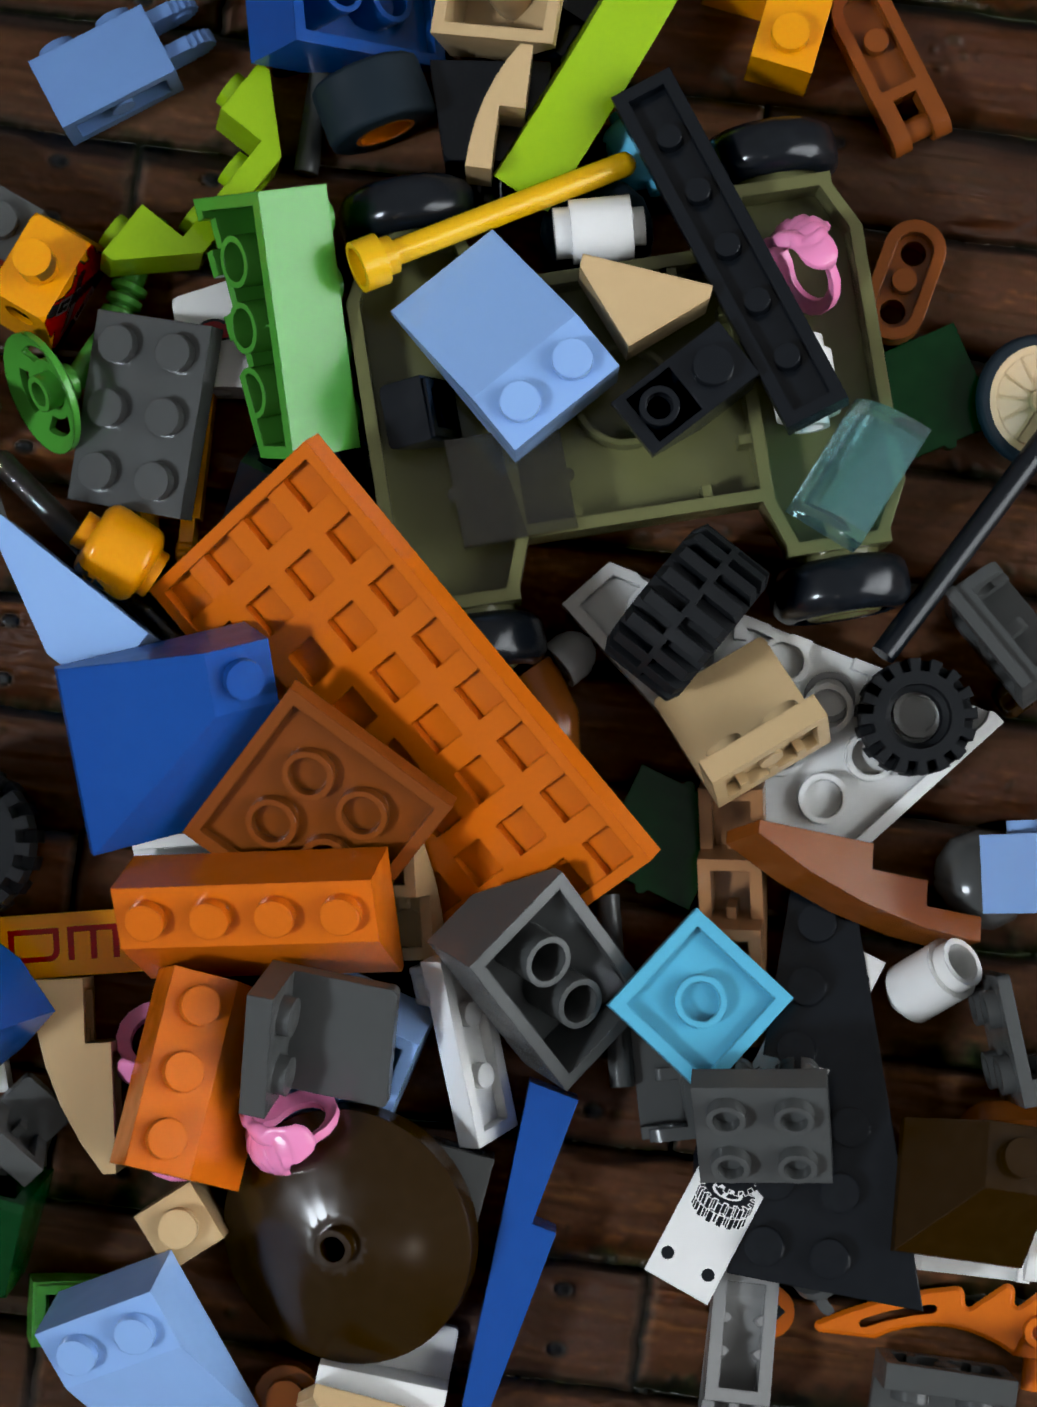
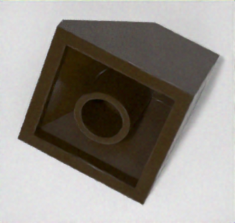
M901 1118L890 1251L1002 1267L1022 1268L1037 1230V1127L993 1120Z

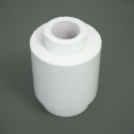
M629 194L567 200L568 206L552 208L556 260L572 259L573 265H580L583 254L612 261L635 259V246H644L647 243L644 207H632Z
M951 938L949 940L936 939L888 969L885 980L888 1000L894 1010L908 1020L916 1023L926 1022L971 996L975 990V985L981 981L982 966L976 952L965 941L958 938Z

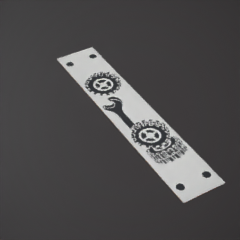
M864 952L871 993L886 963ZM764 1040L752 1065L754 1069H778L780 1063L778 1057L763 1054ZM698 1166L644 1270L708 1305L764 1198L758 1192L755 1183H701Z

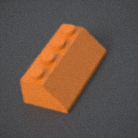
M388 846L134 856L110 888L121 950L151 979H156L159 968L172 965L220 977L261 976L272 960L337 973L402 972L404 967Z

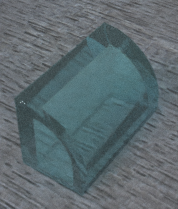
M855 399L785 512L853 553L862 544L930 434L931 429L906 414L879 402L868 399Z

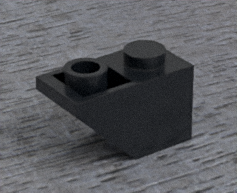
M717 321L612 401L611 406L653 458L701 430L753 390L760 373L720 322Z

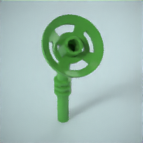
M148 274L112 278L110 285L115 291H107L105 298L110 303L102 304L100 309L128 314L141 312L143 306L138 300H145L148 292L143 287ZM28 331L12 334L4 346L5 376L15 406L33 436L46 449L56 454H65L74 450L80 440L81 420L77 399L81 397L82 390L86 386L94 331L71 365L67 363L62 364L43 340ZM34 346L40 349L45 357L39 359L28 348ZM68 417L69 434L61 432L55 427L58 419Z

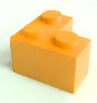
M702 0V5L760 21L744 80L801 97L804 96L815 65L833 0Z

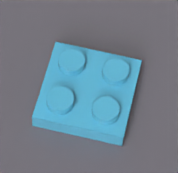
M694 908L606 1006L691 1084L692 1069H731L794 997L698 908Z

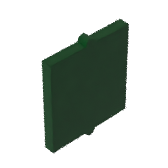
M954 323L914 340L910 339L884 352L903 464L942 447L946 451H951L956 447L957 441L982 431L975 406L978 376Z
M642 764L623 804L661 850L649 863L625 880L635 884L634 889L637 893L642 894L648 890L689 910L698 891L697 857L700 851L698 791L695 790L696 786L692 781H686L682 784Z

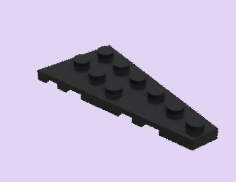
M790 890L775 981L794 998L767 1027L763 1055L778 1058L780 1062L787 1057L794 1056L795 1069H801V1056L809 1057L818 1064L819 1068L830 1070L828 1073L833 1150V1184L755 1183L758 1192L764 1198L727 1267V1273L923 1311L914 1254L890 1251L898 1156L859 924L833 914Z

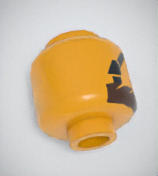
M114 505L108 508L101 517L89 511L69 544L79 549L74 560L75 573L117 600H126L134 593L143 598L153 586L170 558V554L163 550L165 535L161 529L122 505Z

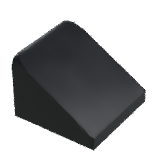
M417 375L384 385L380 388V399L391 449L413 450L462 445L463 437L454 389L446 380Z

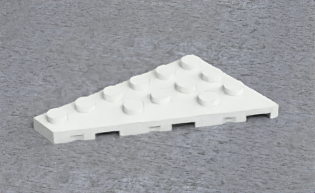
M608 562L564 601L561 607L657 712L654 700L658 695L604 652L608 635L651 579L620 565ZM744 615L700 669V671L704 670L754 639L761 637L766 640L803 697L809 681L820 673L835 672L849 680L855 692L854 705L845 686L835 679L820 680L805 695L804 699L814 694L828 716L840 714L845 707L846 714L842 720L829 723L830 743L765 781L766 821L872 843L1004 723L995 712L977 707L978 719L973 720L972 729L976 730L974 739L967 743L964 748L967 751L959 760H955L950 764V767L939 772L923 776H901L897 772L882 769L878 766L879 762L873 757L869 758L862 750L865 748V745L861 738L857 739L854 729L858 727L857 717L853 716L855 705L859 704L861 698L859 693L863 686L869 683L872 676L883 668L857 658H850L817 645L809 639L796 634H789L772 627L768 623ZM906 693L894 703L891 710V723L895 732L902 739L912 743H922L930 739L936 732L939 725V712L929 697L920 693Z

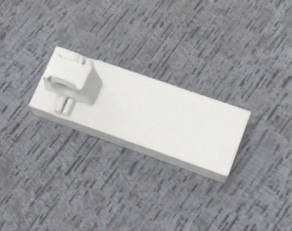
M435 954L409 968L416 996L415 1001L418 1005L430 1007L459 1148L480 1149L518 1126L499 1031L440 957Z

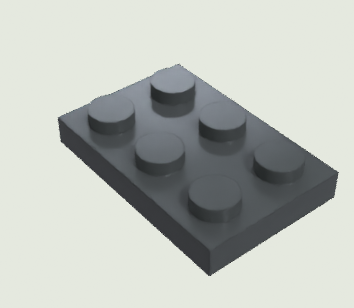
M98 309L80 417L81 436L75 448L67 499L110 507L122 505L132 511L192 521L223 335L222 329L207 325Z

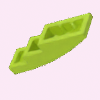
M599 0L559 61L561 62L560 66L526 117L528 119L493 175L514 190L520 191L575 170L614 108L611 97L626 89L677 0Z

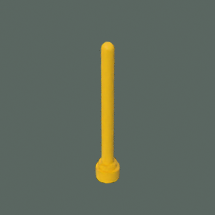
M628 152L616 153L393 240L388 235L378 238L374 233L347 242L345 247L346 257L352 275L360 289L365 293L391 284L393 275L401 272L402 264L631 176L636 169L635 158Z

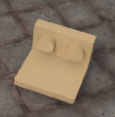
M761 637L754 639L697 673L679 696L668 701L658 696L654 700L657 712L718 808L831 742L827 713L814 694L804 699L766 640Z

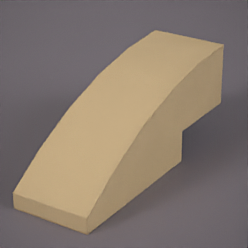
M94 975L36 979V983L55 1010L37 1031L44 1064L59 1104L78 1140L101 1173L116 1174L126 1167L109 1163L124 1106V1082L117 1074V1063L121 1056L117 1051L116 1038L96 1039Z

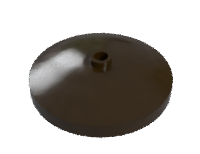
M337 1102L340 1110L337 1126L329 1136L316 1144L314 1151L299 1164L291 1165L290 1176H277L263 1172L252 1162L250 1155H247L239 1192L231 1190L227 1192L224 1223L229 1233L224 1238L233 1275L241 1292L257 1315L279 1336L299 1349L327 1360L351 1364L378 1363L395 1359L420 1347L431 1339L455 1313L462 1303L475 1273L479 1243L478 1223L469 1189L460 1171L445 1150L428 1133L413 1122L389 1110L362 1103ZM307 1108L290 1115L274 1127L300 1124L313 1132L323 1123L326 1113L321 1109Z

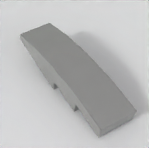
M726 1269L710 1299L698 1407H770L779 1283L729 1274Z

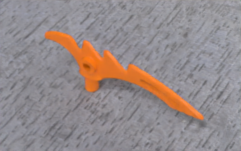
M1009 1283L1001 1285L969 1307L965 1302L963 1288L960 1286H948L920 1290L922 1306L935 1305L936 1310L934 1312L905 1315L861 1326L859 1322L864 1318L903 1309V1307L869 1301L818 1319L814 1324L818 1332L874 1339L893 1331L920 1326H939L967 1331L999 1345L1013 1356L1023 1357L1020 1389L1037 1392V1293L1017 1306L1015 1305V1288Z

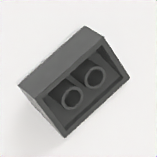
M551 868L472 894L427 940L522 1062L565 1091L572 1087L628 1027L606 1004L635 974V970L564 873L557 868Z

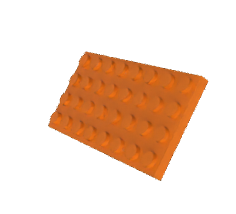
M318 433L305 440L150 588L151 594L185 635L243 621L268 637L279 701L297 679L457 797L453 808L424 843L433 868L444 923L472 894L551 868H557L564 873L588 906L649 863L661 850Z

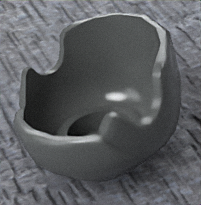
M971 829L951 838L937 856L933 869V886L938 900L947 910L980 916L981 929L994 930L1015 920L1019 914H983L979 835L1003 833Z

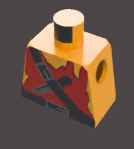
M36 212L30 218L0 268V324L14 333L28 331L35 334L56 355L104 275V272L100 270L101 256L104 248L62 222Z

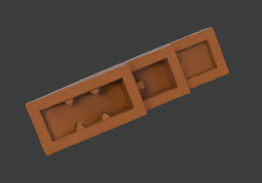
M757 820L727 831L726 844L778 883L833 914L884 935L924 946L936 939L949 940L951 938L961 939L969 945L980 943L981 917L927 906L928 880L872 869L874 843L764 820Z

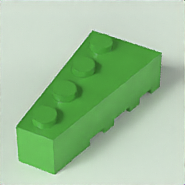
M326 183L193 199L198 221H210L217 249L207 253L213 278L225 277L233 307L230 314L224 317L230 342L234 341L237 349L246 355L248 368H245L239 377L260 457L286 459L305 440L317 433L333 452L361 447L358 430L361 413L358 402L354 397L350 369L352 345L345 331L341 300L344 292V282L342 274L337 267L333 238L335 213L328 200Z

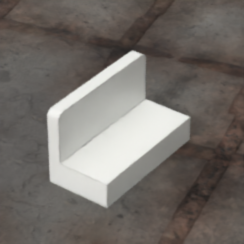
M446 1323L431 1339L405 1355L387 1361L351 1364L321 1358L315 1383L405 1407H444L459 1333L458 1327Z

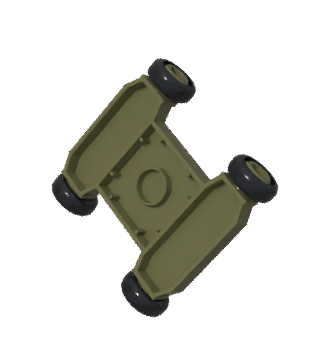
M807 116L771 117L726 129L709 140L762 239L770 237L775 231L776 226L785 219H792L801 214L820 217L831 225L828 234L833 238L838 249L836 266L841 278V294L836 305L826 313L813 316L803 314L812 331L822 334L824 346L831 348L835 373L848 395L849 405L842 408L838 415L829 418L830 427L822 431L788 435L784 425L776 422L774 406L759 378H757L753 390L705 427L652 458L611 406V402L717 321L720 322L744 354L745 352L712 292L704 315L626 361L578 283L580 268L538 275L582 319L620 365L617 382L516 464L455 391L463 437L462 445L413 450L391 449L380 399V388L384 385L417 375L445 380L392 316L391 310L466 251L469 246L464 240L402 264L401 272L393 275L391 284L367 293L360 289L354 279L346 307L377 506L513 671L537 664L544 658L547 652L546 631L542 619L537 614L528 610L516 609L522 605L520 588L528 546L758 510L781 550L783 564L790 566L775 574L768 586L771 610L781 623L787 626H808L852 620L896 609L908 601L911 595V582L905 560L893 552H879L893 541L891 525L906 479L863 226L832 184L831 175L838 167V152L833 131L827 123ZM422 172L387 177L362 185L344 198L338 212L340 234L345 244L371 233H374L378 238L388 235L393 240L478 207V201L472 187L464 179L454 175ZM789 248L796 277L802 288L814 297H824L828 289V279L825 270H816L807 266L799 255ZM691 251L619 261L620 263L708 284Z

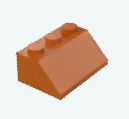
M177 965L158 969L109 1163L239 1192L248 1155L246 1151L247 1141L244 1138L246 1129L242 1126L239 1117V1099L246 999L252 986Z

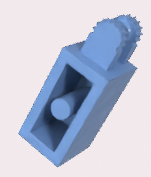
M170 0L146 12L141 4L130 10L126 7L116 8L101 16L96 21L95 28L75 38L63 36L52 40L40 50V56L28 61L57 119L73 146L184 90L176 70L209 53L210 50L214 49L213 47L216 46L217 41L208 28L197 29L165 46L162 45L158 36L178 27L179 24H183L195 16L199 8L195 0Z

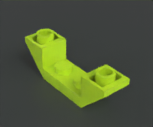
M256 65L246 78L237 72L216 99V103L222 108L220 109L215 129L249 155L247 157L239 151L227 164L217 180L224 186L217 196L263 191L274 178L281 160L270 70L266 66ZM141 204L130 219L123 214L117 216L100 238L98 244L104 248L101 256L100 270L109 277L199 270L208 259L207 253L217 248L211 222H199L195 206H193L179 225V229L185 233L182 236Z

